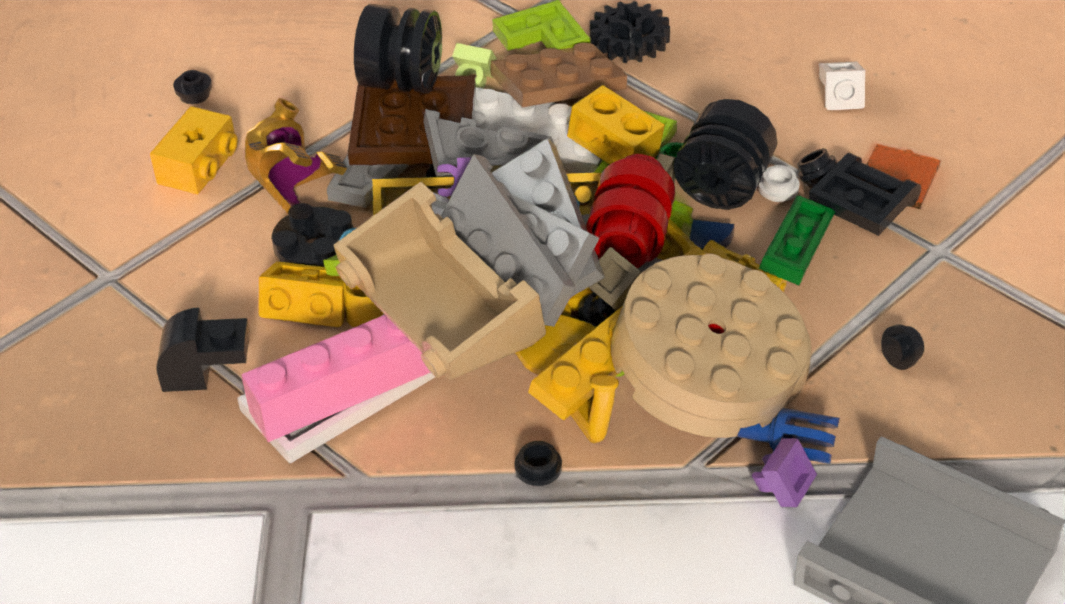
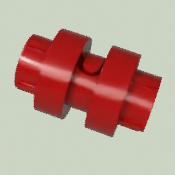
M632 154L611 163L602 172L586 224L588 232L599 238L594 248L598 260L611 247L638 269L643 264L655 259L661 252L676 193L672 178L655 158L643 154Z

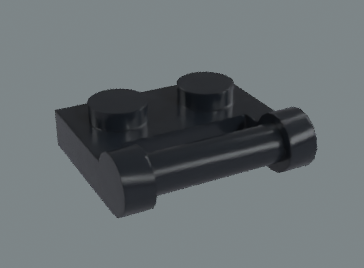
M847 153L809 191V200L833 209L835 211L834 215L879 236L907 206L911 207L916 203L921 193V185L910 179L906 181L899 180L862 163L861 157Z

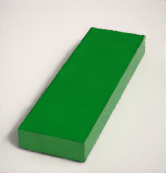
M797 195L763 256L759 269L799 286L833 219L835 211Z

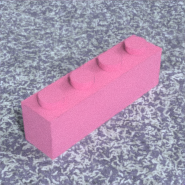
M383 315L243 373L241 376L249 412L267 442H270L431 372L421 359L422 352L386 315Z

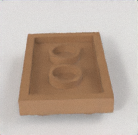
M578 43L572 48L560 50L547 48L541 50L540 53L530 55L510 54L505 59L491 61V76L521 107L585 97L602 85L611 91L624 90L627 86V74L595 45L590 43Z

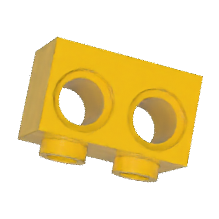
M602 85L572 106L567 137L608 164H611L632 154H643L655 158L659 155L665 124Z

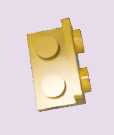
M276 261L259 276V316L261 318L340 327L344 323V281L340 276L327 275L325 267Z

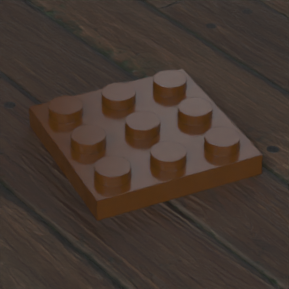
M475 75L437 76L435 85L429 94L417 93L414 89L410 92L401 91L397 86L396 79L393 86L388 90L362 87L358 84L348 146L349 165L433 164L423 122L425 109L440 112L439 119L457 123L461 122L462 117L474 120Z

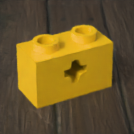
M190 106L150 152L157 184L198 195L207 183L214 179L224 162L236 151L238 138L234 131L232 116Z

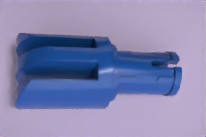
M782 408L767 426L762 428L759 423L754 426L741 428L737 437L767 442L773 448V452L781 439L798 438L801 443L834 447L836 436L833 434L795 426V422L836 429L838 428L840 418ZM803 447L810 461L830 464L831 454Z

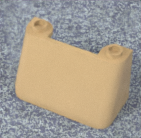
M419 182L333 245L340 262L335 268L349 288L353 289L355 286H358L422 352L421 359L435 377L439 378L444 375L452 380L531 347L546 335L539 294L524 280L519 284L512 278L504 282L456 235L453 222L448 217L443 219L439 214H434L431 204L436 201L435 194L422 182Z

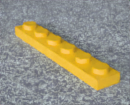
M696 245L685 255H705L708 253ZM622 307L531 381L528 393L563 421L594 395V389L591 386V380L594 377L601 375L616 377L619 374L616 373L612 361L611 340Z

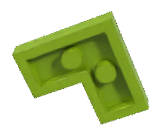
M559 0L492 19L493 32L507 51L523 48L526 45L542 41L546 48L558 50L572 48L578 43H590V37Z

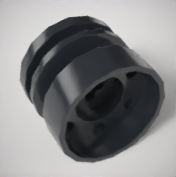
M368 4L365 6L359 17L354 41V70L358 84L362 87L388 90L393 86L396 79L397 86L401 91L410 92L414 89L417 93L429 94L437 80L442 56V26L438 12L425 9L420 13L415 8H408L401 18L399 9L395 6Z
M722 99L709 103L700 111L690 134L685 138L683 145L676 155L673 165L676 180L683 191L690 197L710 208L730 210L742 207L752 199L763 173L766 171L776 150L778 142L774 126L769 118L758 108L741 100Z

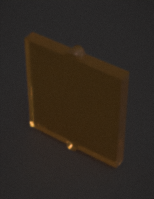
M876 144L866 165L899 180L906 181L910 179L920 184V196L911 207L921 209L940 168L941 160L915 154L910 149L903 151Z

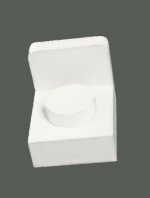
M857 61L819 63V79L825 85V107L827 110L864 108L865 69Z

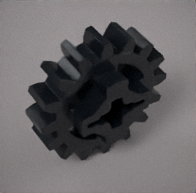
M637 1L629 4L618 2L617 8L606 5L604 6V13L596 12L594 20H590L591 44L597 46L603 54L608 52L610 60L615 59L617 56L622 57L623 63H627L629 60L642 62L645 55L655 58L656 50L664 52L666 50V43L670 42L669 18L662 17L663 11L661 9L651 11V4L649 3L643 7H639Z

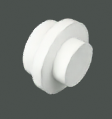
M774 165L768 167L763 173L758 190L768 200L784 202L797 196L800 184L796 173L791 168L783 165Z

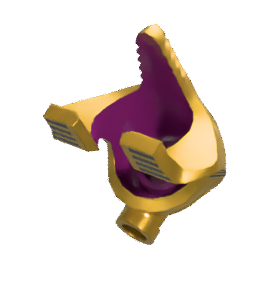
M278 98L274 105L276 110L273 114L248 131L245 140V160L252 176L288 214L292 206L300 203L293 191L295 187L331 173L344 175L347 167L342 163L338 155L316 152L315 157H310L305 150L304 131L301 125L294 121L299 109L290 101Z

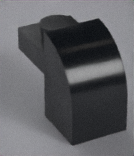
M200 308L187 309L173 315L163 327L156 365L162 392L207 390L210 365L246 363L250 334L248 319L202 320Z

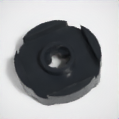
M299 203L292 206L288 211L289 215L281 219L273 229L271 239L274 254L279 258L280 262L325 267L323 260L336 255L333 245L340 240L341 235L346 230L353 228L351 215L344 210L312 207L307 203ZM318 238L315 239L312 243H307V241L310 239Z

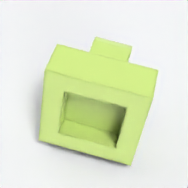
M456 43L452 55L458 65L455 76L476 74V88H484L487 82L486 77L493 78L491 76V61L497 60L493 51Z

